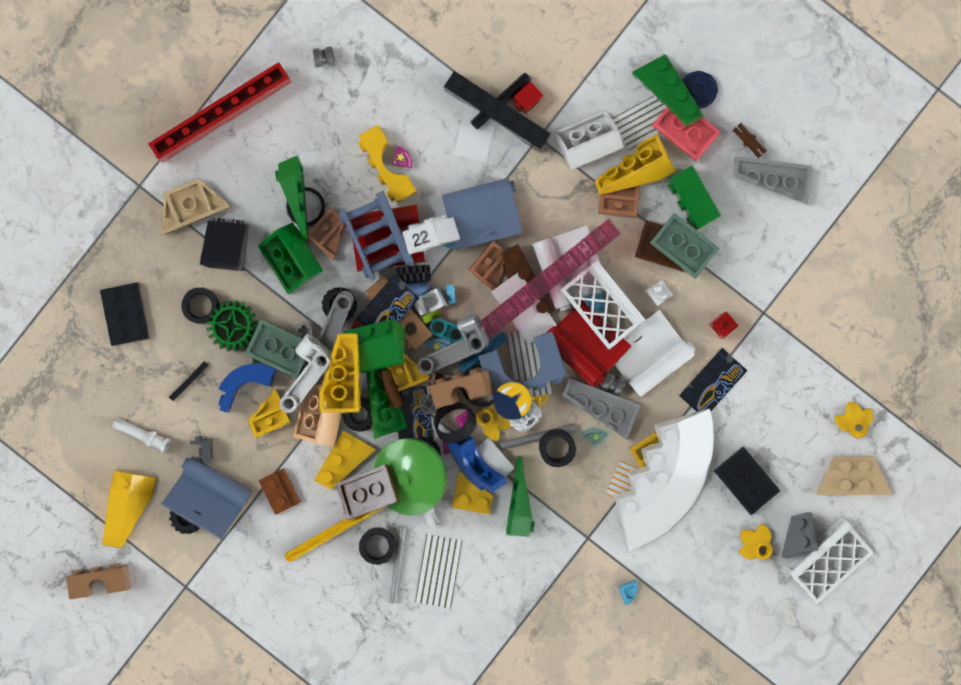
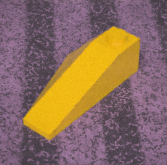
M358 334L337 335L330 364L326 370L319 392L320 413L361 412Z

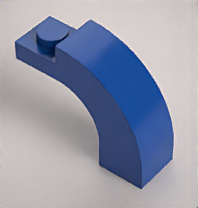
M247 364L230 372L219 387V390L226 392L225 395H221L218 403L221 406L220 411L230 413L237 391L246 383L257 382L271 387L277 369L263 364Z
M469 436L461 442L448 443L456 464L467 479L481 491L487 489L494 493L507 483L504 475L489 467L481 458L474 438Z

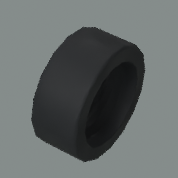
M202 287L193 288L182 299V312L189 321L196 324H206L207 321H212L213 318L209 313L204 317L194 316L189 308L191 299L196 295L207 296L212 303L209 313L213 315L216 314L213 308L220 309L219 300L211 290Z
M553 429L546 432L540 439L539 451L541 458L546 464L559 468L572 462L576 454V445L568 432L563 429ZM553 438H563L569 446L567 454L558 459L550 457L546 451L548 442Z
M375 527L369 529L362 535L359 542L361 557L372 565L386 563L392 558L396 549L394 536L384 528ZM373 535H381L388 541L389 549L382 557H373L367 552L366 543Z

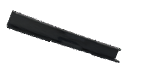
M204 361L169 398L174 401L208 367V364Z

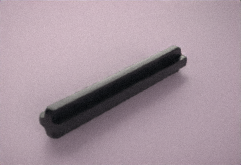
M523 73L496 98L507 104L532 81L531 77L527 73ZM480 112L470 123L475 129H479L490 118Z

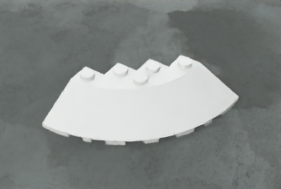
M710 409L655 424L659 443L641 448L646 467L627 472L632 490L614 495L629 551L657 539L681 520L697 499L706 481L713 454L714 435Z

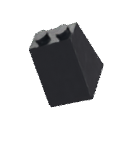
M213 218V221L208 220L200 265L206 268L244 271L249 226L244 224L243 220H233L232 223L225 222L223 218Z

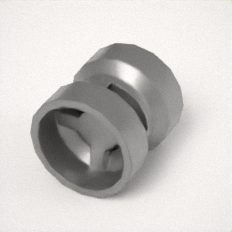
M332 46L325 49H313L316 68L326 64L328 66L335 65Z
M608 371L601 389L605 391L612 390L613 394L619 396L626 378L622 376L616 378L613 373Z
M426 394L421 397L419 401L420 409L425 413L435 412L437 408H435L432 395Z

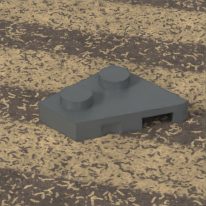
M806 512L791 516L782 558H790L818 551L812 513Z

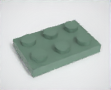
M675 213L672 214L649 243L694 279L698 277L720 249Z
M260 320L245 355L296 379L299 377L306 362L295 351L303 340L302 338L269 322Z

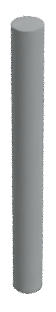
M574 423L554 428L563 429L568 433L576 431ZM549 430L500 442L501 450L540 440Z
M399 526L389 603H397L407 529L405 526Z

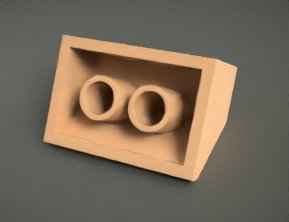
M316 383L300 404L293 437L315 444L334 447L342 412L320 413L319 392L322 384Z

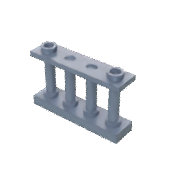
M384 190L376 193L377 198L373 202L348 213L345 207L340 209L341 213L338 214L342 224L347 225L363 261L364 267H362L364 275L366 278L370 277L371 281L375 280V272L400 261L401 263L405 262L406 266L414 263L412 255L408 253L403 234ZM377 208L378 210H383L385 216L381 220L354 230L351 219ZM384 226L386 228L390 226L392 231L390 237L362 248L358 237ZM391 244L398 245L400 251L397 252V255L370 266L366 255Z

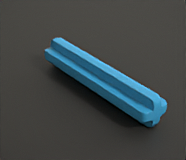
M503 332L496 335L489 341L486 348L471 355L459 364L460 370L466 373L480 362L478 356L497 349L507 341L506 335Z

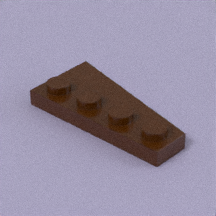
M519 244L501 252L508 279L518 273L519 278L525 280L529 285L527 293L530 296H537L540 300L536 306L539 313L547 311L549 314L554 312Z

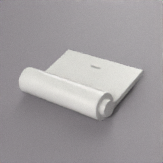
M587 225L532 244L554 307L559 309L560 312L571 308V303L560 289L594 261L597 260L600 263ZM587 272L583 276V284L593 285L594 277L590 272ZM572 285L566 291L571 297H579L580 286ZM582 286L581 298L593 293V287ZM596 288L595 293H604L606 291L603 288Z
M658 310L624 337L632 347L615 366L622 376L626 378V381L635 393L642 397L694 357L695 354L693 352L695 348L689 341L686 343L680 338L665 316Z

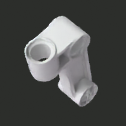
M306 334L295 349L296 353L308 361L309 364L280 400V407L286 413L293 412L301 404L330 364L332 351L310 334ZM320 356H324L327 363L322 362ZM287 398L291 399L294 402V405H291L288 402Z

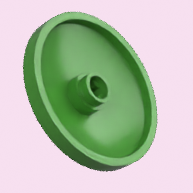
M402 438L389 443L378 454L374 468L384 464L389 465L400 500L388 505L389 508L404 515H419L432 509L439 503L446 489L447 473L441 456L431 445L416 438Z

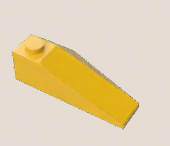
M658 133L640 142L636 146L637 150L631 155L626 154L622 157L623 161L619 165L610 167L595 180L600 195L659 181L676 172Z
M120 469L114 471L102 545L120 549L123 547L137 520L153 496L157 477Z

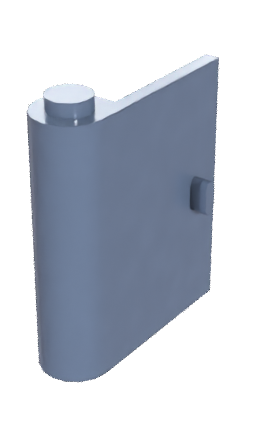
M505 178L442 195L447 217H454L460 240L454 241L456 250L523 233L513 192H516L513 181Z
M193 456L190 459L187 457L182 464L184 469L182 475L161 505L222 540L248 501L252 490Z

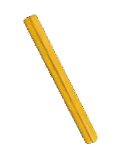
M381 509L352 520H347V518L341 520L284 554L286 560L292 562Z

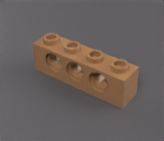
M384 276L366 290L368 293L366 298L370 302L388 282ZM411 308L398 322L404 329L408 324L416 326L414 334L409 335L405 331V344L409 349L414 348L417 350L433 336Z

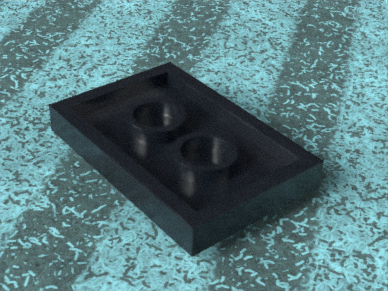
M138 282L100 290L111 346L150 339Z
M744 446L713 470L750 515H753L780 492V489Z

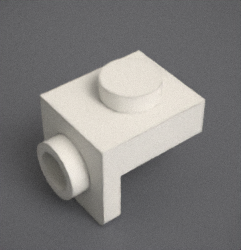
M440 288L419 296V299L414 304V308L420 316L447 306Z

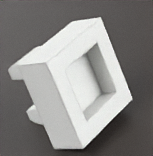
M663 280L646 290L656 306L673 296Z

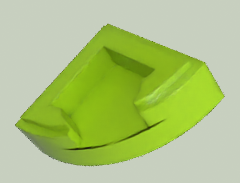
M436 310L423 316L422 319L425 324H428L434 319L442 317L440 310Z

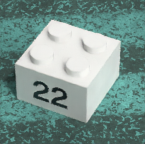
M445 215L426 219L421 224L408 226L409 230L402 232L409 254L432 250L460 240L454 217L446 218Z

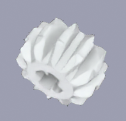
M532 401L531 408L525 416L509 421L517 431H528L539 422L538 419L542 416L541 410Z

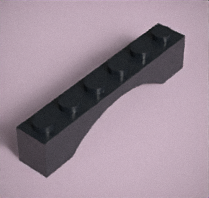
M456 71L452 73L444 85L445 92L491 118L539 153L550 138L551 133Z

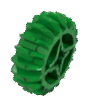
M227 300L226 307L220 302L219 306L221 309L213 308L216 314L209 313L213 320L206 322L207 324H212V327L206 328V331H213L208 337L210 339L216 337L213 344L217 345L221 342L219 348L223 349L226 345V351H231L232 346L234 351H238V345L245 349L244 342L249 344L250 340L248 338H252L254 335L251 334L252 330L256 331V327H253V324H258V320L251 319L256 316V313L249 314L252 308L247 307L244 310L246 305L244 302L238 307V300H234L233 306L231 301ZM232 310L226 321H219L225 312ZM238 311L245 316L247 325H243L238 321ZM233 321L234 324L241 326V328L236 327V329L233 328V331H231V328L224 324H229ZM218 327L226 329L227 341L219 334ZM238 331H246L241 339L233 341Z

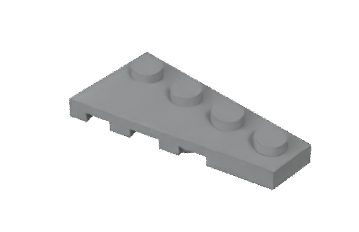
M735 157L733 177L798 202L808 204L812 166Z
M572 377L568 378L562 396L591 414L595 419L604 423L608 428L626 440L641 407L640 403L595 386L591 387L589 384Z

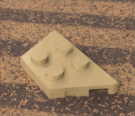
M196 179L164 192L161 235L168 234L231 207L201 179Z
M833 456L829 464L830 466L823 476L824 479L816 491V495H892L873 456Z

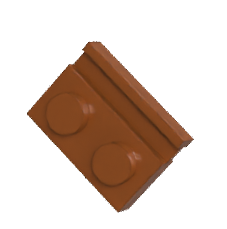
M285 468L259 480L275 515L301 502Z

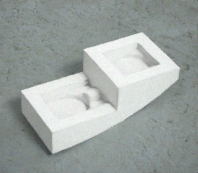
M489 437L477 447L481 458L495 471L507 477L515 470V467Z

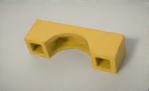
M379 125L360 134L359 138L361 141L358 144L363 152H368L370 157L367 160L372 169L376 167L380 173L376 175L382 185L386 184L389 191L386 193L391 202L395 200L399 204L417 194L407 174H393L385 168L383 153L389 143Z

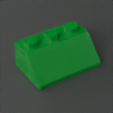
M693 165L668 180L669 184L667 187L670 193L676 195L679 200L677 201L678 207L682 212L685 211L688 216L686 218L687 223L694 227V229L698 230L721 216Z
M293 222L277 229L258 245V248L287 294L308 283L323 271Z
M395 319L343 331V334H358L360 373L404 363L405 329Z

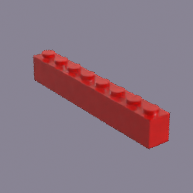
M278 62L148 144L157 159L164 163L292 82Z

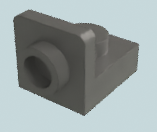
M207 436L195 437L194 441H190V445H202V448H199V458L202 459L203 463L214 462L212 439L207 440Z

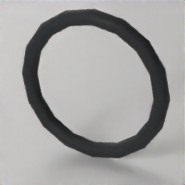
M305 187V191L316 194L321 202V212L318 217L313 221L307 222L308 226L317 223L324 215L325 202L320 192L313 188ZM287 201V214L290 217V219L297 224L294 216L291 213L290 206Z

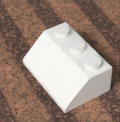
M606 110L554 132L565 161L571 170L624 148L619 130Z

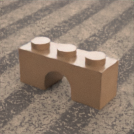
M481 368L470 370V375L464 376L463 373L452 375L453 379L448 381L446 377L435 380L436 384L429 386L435 408L459 402L458 390L460 387L467 390L470 399L493 393L494 388L489 371H481Z
M121 563L109 565L110 568L102 569V566L90 568V572H83V569L71 571L72 574L66 576L69 600L93 595L92 585L95 580H101L106 584L107 593L129 590L131 585L128 565L121 566Z

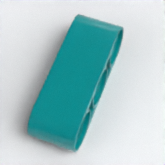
M439 318L434 319L430 324L431 332L440 338L453 343L464 339L463 335L459 340H454L451 337V332L458 329L456 324ZM437 322L444 324V330L440 333L435 332L433 329L434 324Z

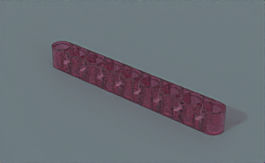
M607 219L482 319V325L488 338L490 339L619 236L621 232L613 222Z

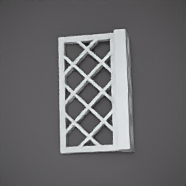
M597 260L560 289L608 350L645 321L644 317ZM587 272H590L594 277L593 285L583 284V276ZM572 285L580 286L579 297H571L566 290ZM582 286L593 287L592 299L581 298ZM596 288H603L606 291V300L595 299ZM581 300L592 301L591 312H583L581 310ZM594 301L605 302L604 314L593 313ZM608 303H615L618 306V315L607 314ZM593 315L604 316L603 327L594 326L592 323ZM607 316L617 317L616 329L605 328ZM620 318H628L632 326L627 330L619 329ZM605 330L616 331L615 340L610 344L604 338Z
M842 517L816 539L818 551L799 555L784 568L816 604L820 603L874 554L849 522ZM850 532L853 535L852 543H843L844 535ZM832 546H839L838 556H829V549ZM843 546L852 547L851 557L842 556ZM856 547H863L867 551L861 557H855ZM818 559H824V569H815V562ZM828 559H838L837 569H828ZM842 560H851L850 567L847 570H841ZM804 572H810V582H802L798 577ZM814 572H823V582H813ZM827 573H836V580L833 583H827ZM813 585L822 586V593L817 597L813 595Z

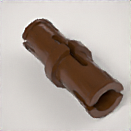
M740 123L737 126L742 133L736 127L732 131L744 142L743 145L748 147L759 159L762 155L757 149L763 154L767 149L755 139L756 136L754 134L752 135Z
M391 369L380 372L379 375L385 388L384 393H387L392 409L404 405L398 391L399 386L394 381Z

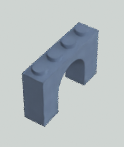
M553 331L534 337L541 365L536 376L530 380L518 381L511 378L504 369L498 350L478 356L483 371L488 370L494 388V392L491 393L492 399L497 388L507 381H518L526 385L528 389L534 387L535 390L546 387L545 383L553 381V384L565 381L564 377L567 376V372Z

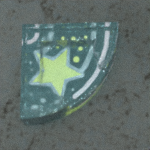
M598 428L588 429L581 433L594 447L609 435L604 430Z

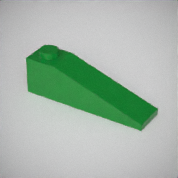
M294 156L278 164V170H275L276 182H279L304 240L309 241L304 169L299 156Z
M517 456L506 535L529 537L530 532L533 533L535 521H531L532 515L522 457Z

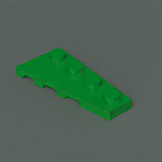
M666 54L632 72V75L641 81L643 86L648 91L650 90L661 103L666 105L669 111L686 127L703 118L701 110Z
M387 368L366 372L374 439L408 428L401 406L392 409L387 393H384L385 388L379 373L387 370Z

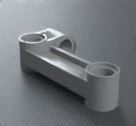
M342 291L335 298L318 338L319 342L331 351H333L337 335L340 334L354 302L353 295L348 291ZM342 297L346 298L348 305H342L339 299ZM320 356V360L322 362L327 363L326 358L324 356Z
M474 313L458 320V329L464 339L421 358L417 363L419 372L425 375L430 374L486 348L489 344V338L478 314ZM475 338L481 341V347L476 345ZM425 360L431 363V368L426 366Z

